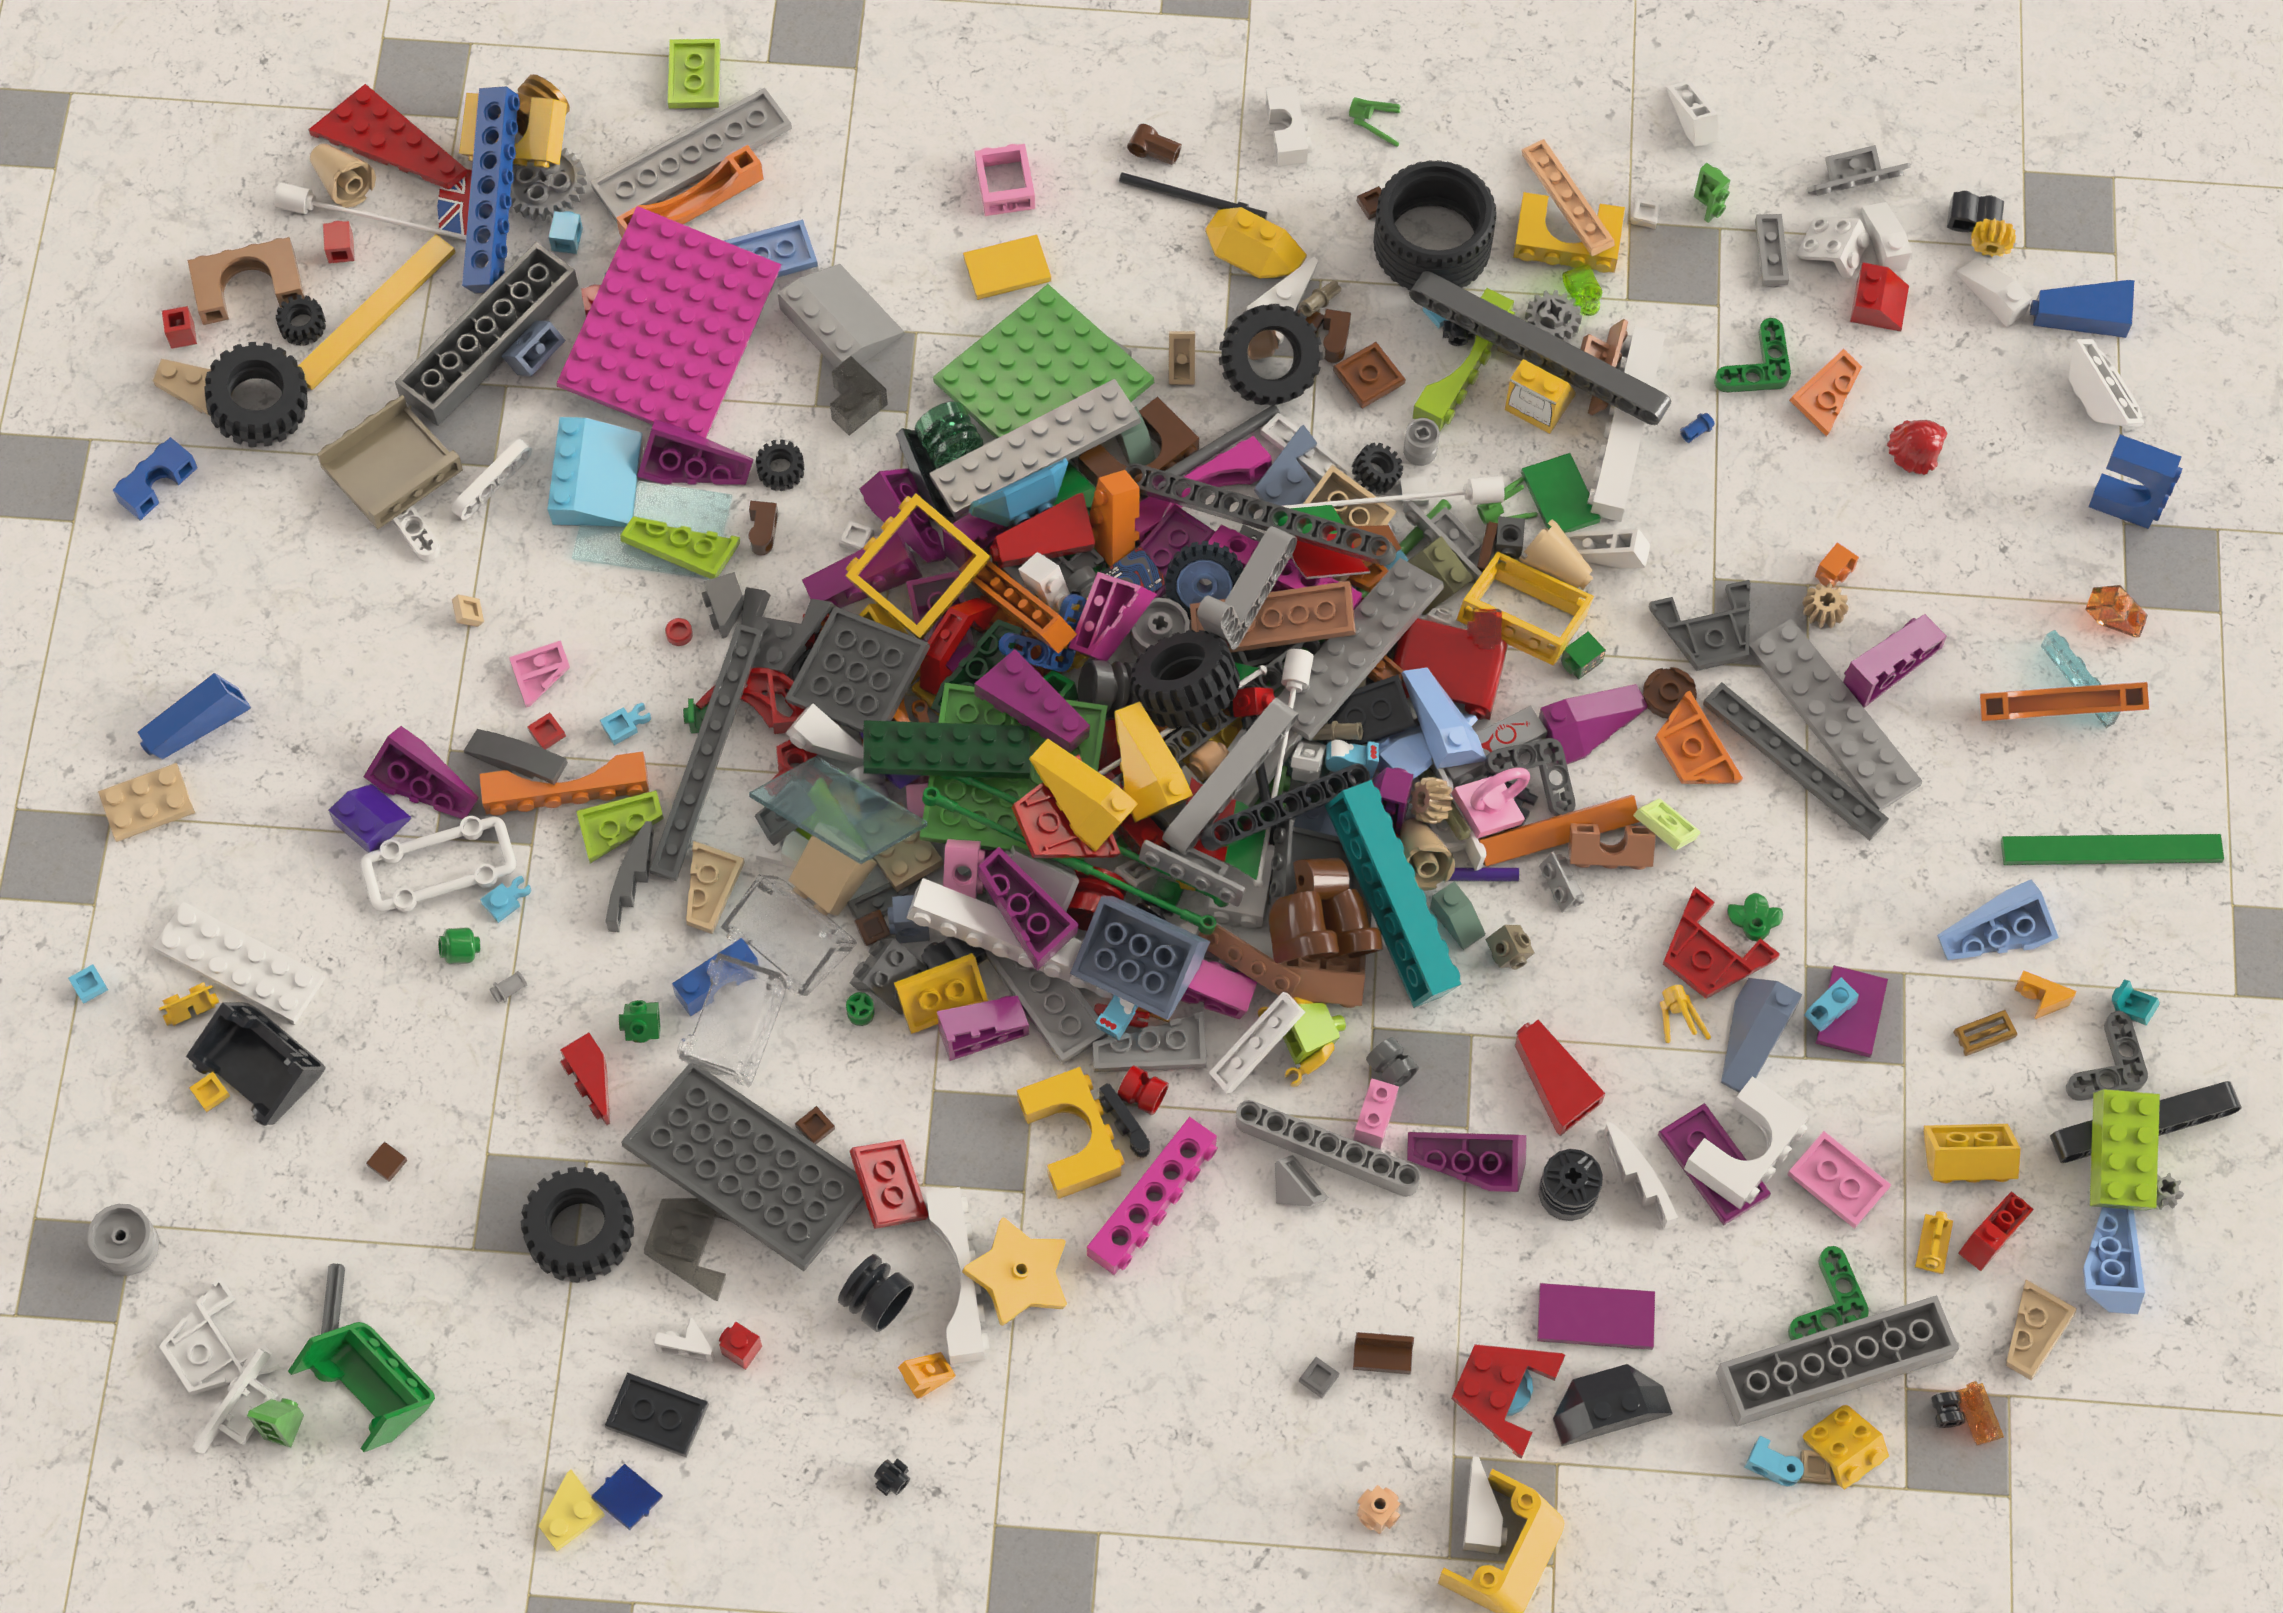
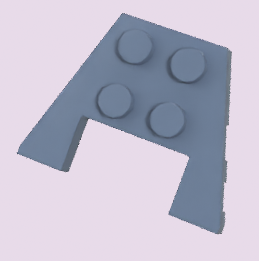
M1304 424L1300 426L1256 485L1254 491L1261 500L1280 506L1303 504L1316 487L1297 461L1298 458L1317 446L1316 440Z

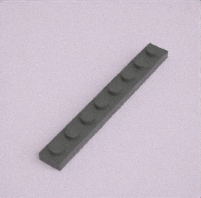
M1721 682L1704 699V706L1869 841L1887 824L1889 818L1724 683Z

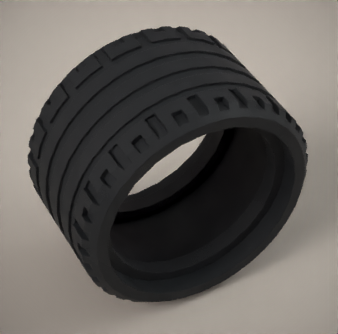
M1428 160L1426 162H1417L1414 165L1411 164L1405 169L1399 170L1397 174H1394L1386 182L1385 188H1382L1376 211L1373 240L1374 251L1376 252L1375 256L1379 261L1380 267L1384 269V273L1401 287L1407 288V290L1412 289L1424 271L1432 272L1461 288L1470 285L1472 281L1478 278V275L1482 274L1491 254L1497 214L1491 190L1476 173L1462 167V165L1448 161ZM1429 205L1441 206L1462 215L1471 225L1474 234L1468 241L1458 247L1447 250H1430L1407 241L1398 231L1395 222L1401 215L1413 208Z

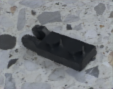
M1106 1083L1099 1088V1101L1103 1111L1106 1114L1111 1112L1116 1119L1114 1125L1122 1136L1127 1134L1130 1139L1131 1151L1137 1157H1147L1150 1152L1149 1138H1147L1141 1126L1112 1086Z

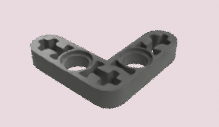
M1548 738L1496 749L1486 756L1485 767L1488 772L1494 775L1511 768L1530 769L1539 767L1550 812L1554 816H1559L1574 811L1576 806L1563 747L1558 740ZM1547 744L1549 748L1555 749V753L1551 755L1552 763L1558 761L1559 765L1547 768L1546 764L1551 763L1550 755L1544 754ZM1520 749L1529 752L1530 761L1528 764H1523L1518 760L1517 753ZM1496 755L1498 759L1510 756L1511 762L1500 765L1499 769L1498 765H1493L1492 760L1496 759ZM1552 770H1556L1562 775L1560 785H1554L1550 782L1549 774ZM1563 787L1565 791L1560 793L1561 800L1568 803V806L1564 807V811L1562 807L1556 806V803L1560 801L1559 793L1553 795V791Z
M2122 1011L2112 1012L2104 1023L2105 1034L2115 1066L2073 1074L2066 1084V1092L2072 1099L2077 1101L2093 1099V1093L2103 1089L2137 1091L2146 1083L2148 1071L2132 1020L2126 1013ZM2115 1020H2117L2119 1024H2124V1026L2121 1029L2122 1038L2118 1039L2120 1035L2119 1028L2117 1026H2112ZM2119 1046H2130L2133 1050V1056H2122L2119 1052ZM2136 1062L2132 1066L2133 1074L2140 1076L2137 1082L2133 1078H2128L2131 1073L2130 1064ZM2103 1075L2110 1076L2114 1081V1086L2111 1088L2102 1086L2099 1078ZM2093 1078V1085L2086 1086L2083 1092L2079 1088H2074L2077 1081H2079L2080 1085H2088Z

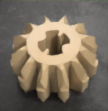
M1831 582L1826 588L1819 583L1815 589L1810 588L1807 591V596L1804 597L1802 604L1804 606V616H1810V624L1817 621L1819 622V628H1822L1824 623L1832 628L1835 622L1841 623L1849 607L1846 604L1848 600L1847 595H1841V587L1834 590L1832 589Z
M1427 777L1422 778L1421 782L1415 783V791H1411L1413 797L1409 803L1413 805L1411 813L1416 815V820L1428 824L1441 823L1443 819H1448V811L1453 810L1451 801L1454 798L1450 796L1452 788L1448 787L1447 781Z

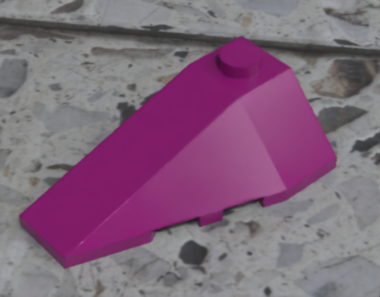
M655 419L637 477L659 484L687 483L696 485L697 483H713L715 485H746L754 459L686 429Z
M402 726L387 736L363 776L385 793L393 796L398 794L409 798L411 802L417 804L421 802L433 806L437 811L460 819H464L470 814L479 799L421 739Z

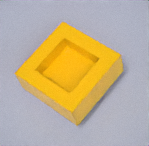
M211 1072L189 1087L206 1113L230 1097L214 1072Z

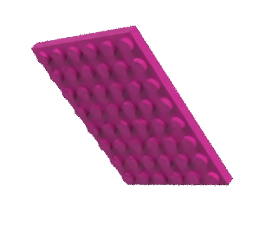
M637 206L558 378L557 387L653 425L656 419L707 438L779 274L781 264Z

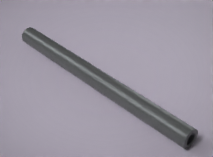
M1275 405L1268 407L1165 470V472L1178 476L1186 474L1266 425L1277 413H1280L1279 409ZM1162 481L1158 485V490L1166 486L1167 481Z

